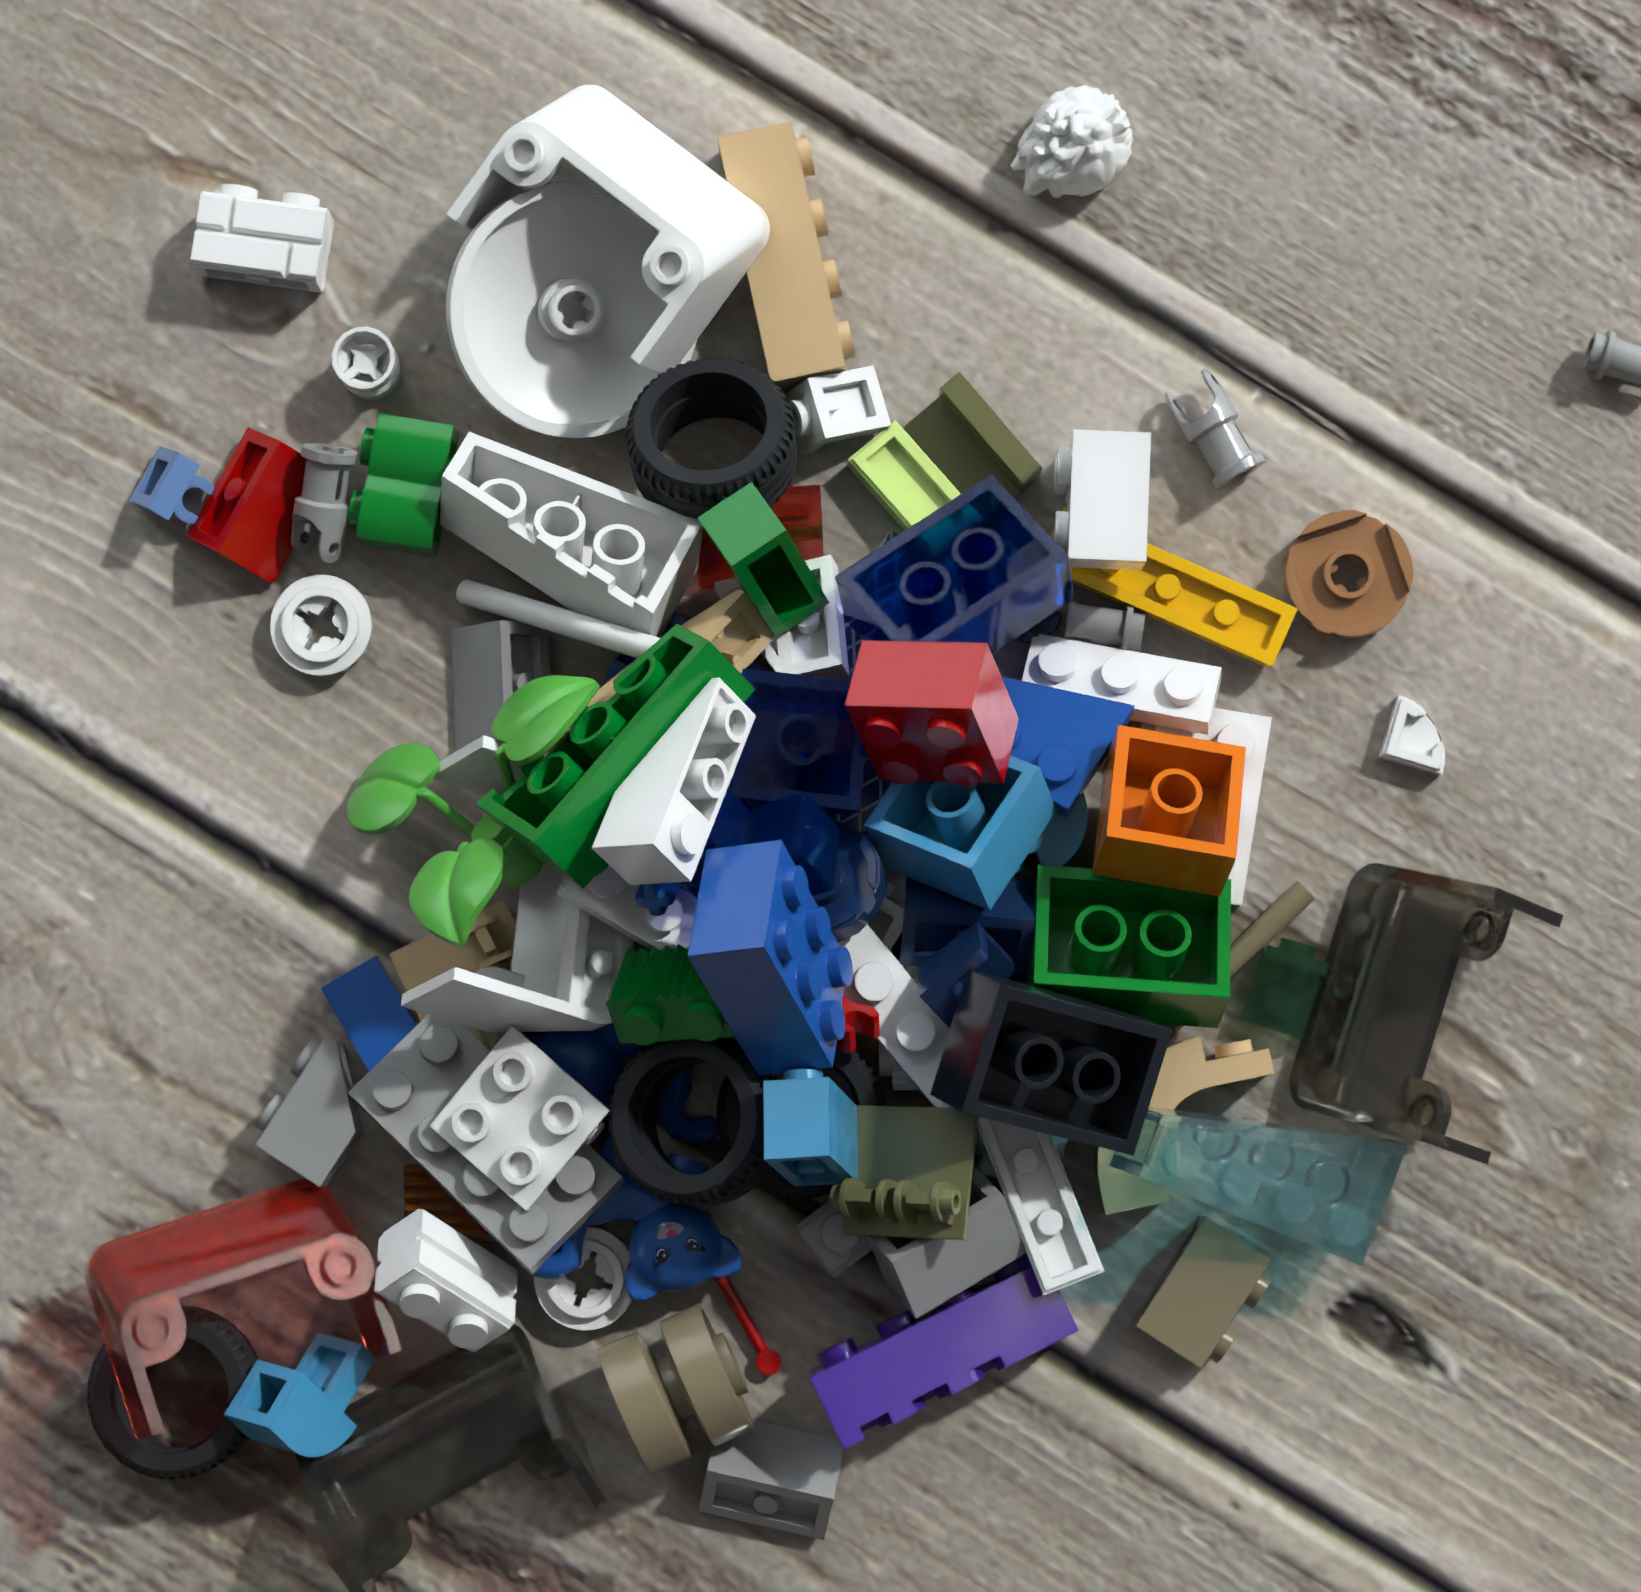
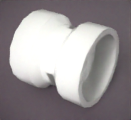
M368 326L355 327L343 333L335 342L332 351V366L344 387L355 397L365 400L380 399L390 394L398 385L402 374L401 360L389 338L381 331Z

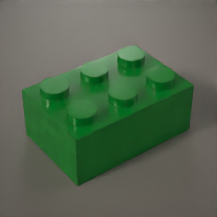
M1052 865L1037 866L1034 878L1035 928L1029 976L1027 975L1028 985L1136 1013L1159 1024L1219 1028L1230 999L1231 879H1227L1219 897L1093 875V869Z

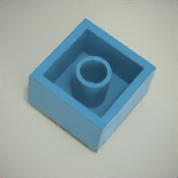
M1010 755L1004 784L978 783L974 786H960L951 782L916 781L912 784L893 782L865 822L864 827L870 839L877 847L887 869L990 911L1056 813L1057 808L1040 767Z

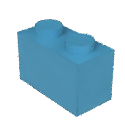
M792 1069L783 1073V1080L763 1081L764 1160L794 1187L842 1184L845 1178L858 1179L857 1105L829 1077H823V1072L820 1070Z

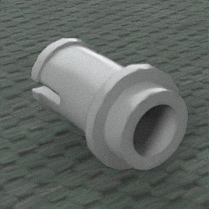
M1608 330L1605 335L1594 332L1588 343L1582 368L1593 371L1592 377L1601 380L1606 375L1641 386V346L1616 339V332Z
M1070 601L1065 639L1117 647L1124 650L1140 651L1146 613L1133 612L1134 606L1128 605L1127 611L1077 604V602Z

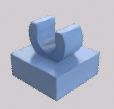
M159 446L129 501L145 511L169 520L172 516L183 522L195 524L198 516L184 508L182 503L184 493L188 489L195 487L197 490L211 495L215 488L209 480L195 474L200 466L199 464L179 452Z

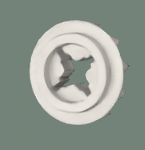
M312 575L291 584L277 599L270 620L273 644L284 661L297 671L319 677L348 671L350 666L366 653L373 629L370 610L362 594L347 581L331 575ZM337 602L333 610L335 614L332 618V623L339 629L338 632L345 636L344 639L341 641L336 637L331 639L330 637L323 636L319 639L318 643L314 642L310 650H307L311 644L309 639L312 636L313 630L306 624L305 619L298 616L299 613L302 611L309 616L314 614L321 617L327 609L331 610L334 603Z
M587 1228L583 1242L581 1266L577 1269L582 1268L585 1261L590 1259L592 1251L596 1252L597 1255L594 1261L597 1263L595 1268L596 1274L604 1278V1282L613 1284L612 1289L602 1287V1289L591 1288L587 1296L582 1298L580 1306L575 1305L578 1296L575 1293L577 1283L568 1279V1275L558 1281L534 1277L536 1295L542 1308L553 1320L565 1327L582 1331L603 1328L621 1317L632 1302L624 1287V1272L631 1260L629 1250L622 1241L603 1229ZM560 1247L552 1255L559 1251Z

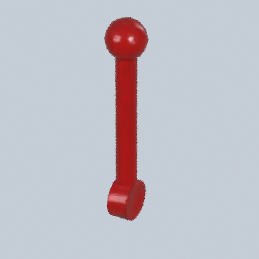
M729 1277L711 1278L716 1280L757 1354V1369L764 1375L775 1374L781 1367L780 1355L777 1351L768 1349Z

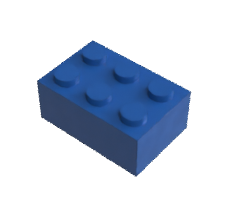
M782 840L707 849L687 955L758 1076L784 1073L792 1069L833 1068L837 1040H841L845 1033V1016L842 1002L844 988L852 983L853 965L848 949L840 947L831 931L830 919L826 909L822 906L818 907L810 893L807 876L803 867L794 864Z

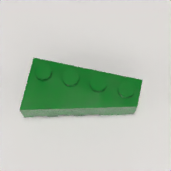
M676 624L613 680V688L616 693L608 701L598 702L589 707L586 706L571 725L570 735L551 752L527 765L517 766L524 776L504 794L500 795L492 788L475 804L524 850L584 889L594 877L600 875L609 866L592 849V846L613 794L712 678L720 677L743 702L748 699L755 688L709 640Z

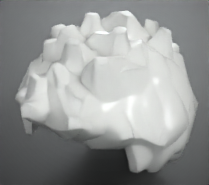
M1087 85L1071 86L1053 93L1034 114L1033 122L1019 140V150L1010 165L1013 171L1025 170L1023 194L1036 196L1048 189L1054 198H1059L1063 194L1079 195L1080 197L1091 195L1108 186L1123 170L1132 154L1131 145L1134 140L1124 109H1121L1114 95H1103L1098 88H1092Z

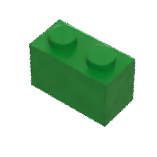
M752 482L731 496L726 497L716 506L698 517V520L739 586L747 593L775 638L829 603L787 530Z

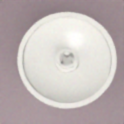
M578 181L550 183L522 191L506 199L481 219L470 232L455 259L446 294L447 330L454 356L463 375L474 391L497 413L523 428L541 434L564 438H586L605 435L626 428L630 410L634 401L637 400V396L646 385H650V381L653 378H657L660 374L638 364L630 357L668 306L665 301L647 287L642 276L644 254L659 234V231L598 184ZM696 342L682 359L681 364L691 360Z

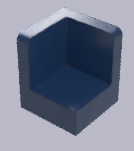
M975 922L917 966L919 997L949 1029L968 968L1010 979L1016 974L1015 962L978 922Z

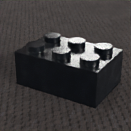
M968 968L930 1095L963 1113L1134 1156L1172 1029L1136 1013Z

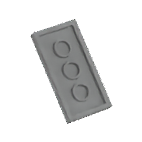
M428 1014L348 1094L353 1102L533 1275L624 1183L623 1177L590 1145L584 1142L532 1207L525 1211L430 1127L431 1123L491 1050L463 1024Z

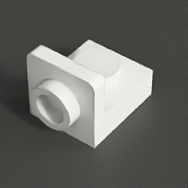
M873 365L810 377L785 394L793 414L797 450L800 455L812 453L826 443L880 433L885 428L891 426Z

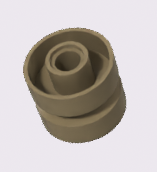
M699 1303L660 1321L661 1334L668 1356L662 1360H657L645 1339L637 1331L598 1349L600 1363L613 1398L644 1464L652 1475L692 1458L691 1442L685 1421L694 1417L706 1437L715 1447L755 1429L743 1397L749 1390L738 1362L724 1333L716 1335L704 1309Z

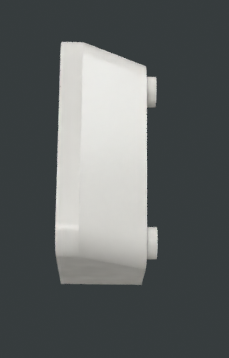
M582 85L509 128L502 135L446 214L454 221L473 230L481 219L506 199L522 192L524 188H536L546 184L553 178L564 161L567 160L659 231V234L644 254L642 276L647 287L665 301L668 306L630 357L646 368L660 374L662 372L666 373L667 369L670 367L675 368L682 361L762 252L769 239V220L764 210L758 204L616 96L597 85Z
M483 735L439 761V771L434 779L482 795H486L492 788L500 795L504 794L506 791L495 759V752L502 744L494 738ZM510 761L514 779L517 782L524 775L520 772L517 765ZM544 863L539 873L531 881L520 886L510 971L490 966L473 973L454 967L403 993L401 1006L492 1033L507 1032L511 1026H514L520 1032L597 1030L612 1023L605 1003L623 956L628 948L632 949L633 940L557 895L556 892L565 877Z

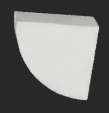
M1397 696L1379 758L1440 776L1443 774L1445 766V748L1435 724L1420 705L1406 697Z

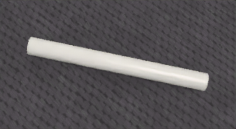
M469 579L463 580L456 592V598L461 604L635 658H639L660 639L656 636Z

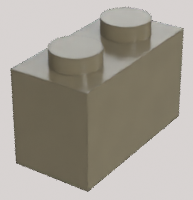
M1200 1215L1132 1321V1324L1200 1369L1203 1368L1208 1358L1218 1363L1237 1335L1238 1331L1231 1327L1230 1324L1240 1308L1245 1304L1253 1309L1268 1288L1273 1276L1266 1273L1265 1269L1272 1259L1211 1219Z

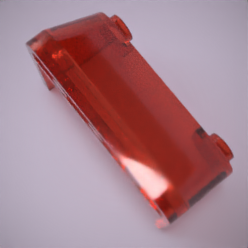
M308 1179L296 1180L111 1240L99 1246L90 1255L85 1267V1280L136 1440L165 1432L145 1368L172 1358L183 1346L187 1325L180 1299L302 1259L308 1280L317 1293L330 1300L341 1301L349 1299L363 1344L376 1358L402 1351L386 1299L374 1292L376 1268L371 1253L328 1187H319Z

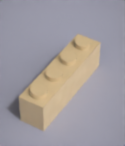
M792 121L717 137L725 180L758 204L766 213L770 224L768 242L746 272L768 376L776 382L782 391L792 390L807 378L846 371L844 360L855 358V351L848 320L836 322L831 299L841 297L842 293L835 260L822 261L817 239L828 236L821 198L809 201L804 177L815 175L808 138L795 139Z

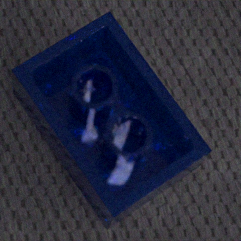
M992 474L835 576L844 619L862 640L988 643L991 653H994L1074 600L1068 555Z

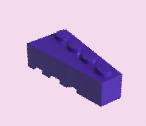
M1025 1253L994 1273L995 1281L974 1291L970 1286L950 1298L937 1309L917 1319H914L909 1310H906L884 1320L875 1326L880 1336L859 1347H856L852 1337L819 1352L817 1355L822 1365L811 1369L810 1379L844 1450L865 1440L863 1431L879 1425L880 1428L889 1424L894 1425L916 1414L918 1410L927 1405L925 1401L935 1396L941 1399L953 1395L983 1379L985 1372L995 1367L997 1371L1004 1369L1079 1331L1060 1290L1046 1295L1042 1294L1029 1258Z

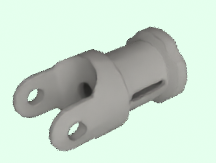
M1203 369L1201 374L1214 397L1212 408L1200 419L1191 421L1171 392L1165 393V397L1175 420L1189 444H1197L1215 474L1211 482L1216 490H1220L1246 477L1266 461L1260 452H1252L1235 423L1238 417L1236 410L1216 378L1208 370Z
M305 443L302 446L301 456L306 459L302 493L294 498L291 544L297 552L305 553L311 550L316 543L319 531L318 555L323 562L333 563L343 554L346 532L349 527L348 513L350 504L346 502L350 466L357 462V451L323 443ZM303 532H305L306 537L304 541L301 542L300 536ZM335 543V549L330 553L329 548Z

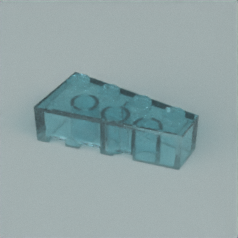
M1149 1107L1134 1156L1115 1151L1109 1166L1325 1253L1362 1266L1408 1144L1375 1134L1352 1133L1319 1127L1294 1126L1254 1119H1237Z

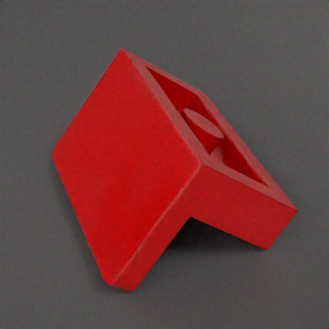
M248 427L214 486L213 493L209 495L198 515L196 523L192 525L186 537L205 549L231 560L259 578L273 583L293 550L291 544L294 498L302 493L306 459L301 456V453L282 441Z

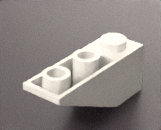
M720 677L712 678L613 794L592 849L629 885L692 881L756 717Z

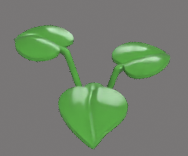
M564 675L544 676L521 686L503 704L494 719L491 732L495 739L502 744L495 752V759L505 791L516 783L510 761L517 766H524L546 754L567 732L601 687L594 679ZM420 743L401 744L382 753L362 773L355 785V790L349 795L347 817L350 823L364 834H383L401 824L411 814L417 800L421 799L430 804L472 839L471 843L468 841L462 842L458 846L457 852L444 851L430 858L416 875L409 892V902L413 913L431 933L448 943L465 947L475 920L492 898L500 883L502 882L510 888L523 886L539 873L544 862L524 850L488 815L474 825L436 793L425 788L438 773L440 759L426 745Z

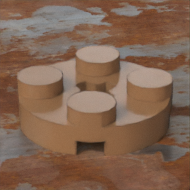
M1356 510L1331 512L1308 524L1289 548L1283 571L1285 593L1289 604L1298 609L1296 615L1307 623L1309 628L1316 634L1340 639H1357L1369 636L1387 626L1405 604L1413 581L1412 559L1403 538L1387 523L1384 525L1378 519L1366 516L1367 513ZM1340 558H1347L1348 563L1354 567L1362 565L1365 570V576L1357 580V591L1347 592L1344 585H1334L1331 575L1338 570L1337 560Z

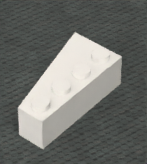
M468 432L442 475L440 525L571 611L660 638L698 570L703 526L698 519L675 513L659 504L472 432Z

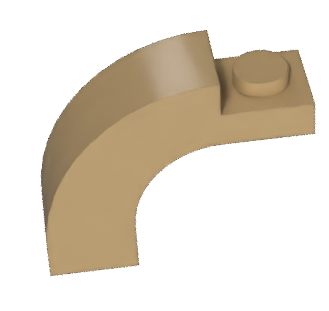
M1200 1036L1167 1046L1134 1156L1095 1146L1094 1174L1102 1214L1109 1215L1169 1202L1160 1159V1141L1163 1128L1170 1114L1185 1098L1199 1090L1274 1074L1269 1048L1253 1051L1251 1039L1213 1046L1215 1059L1205 1061Z

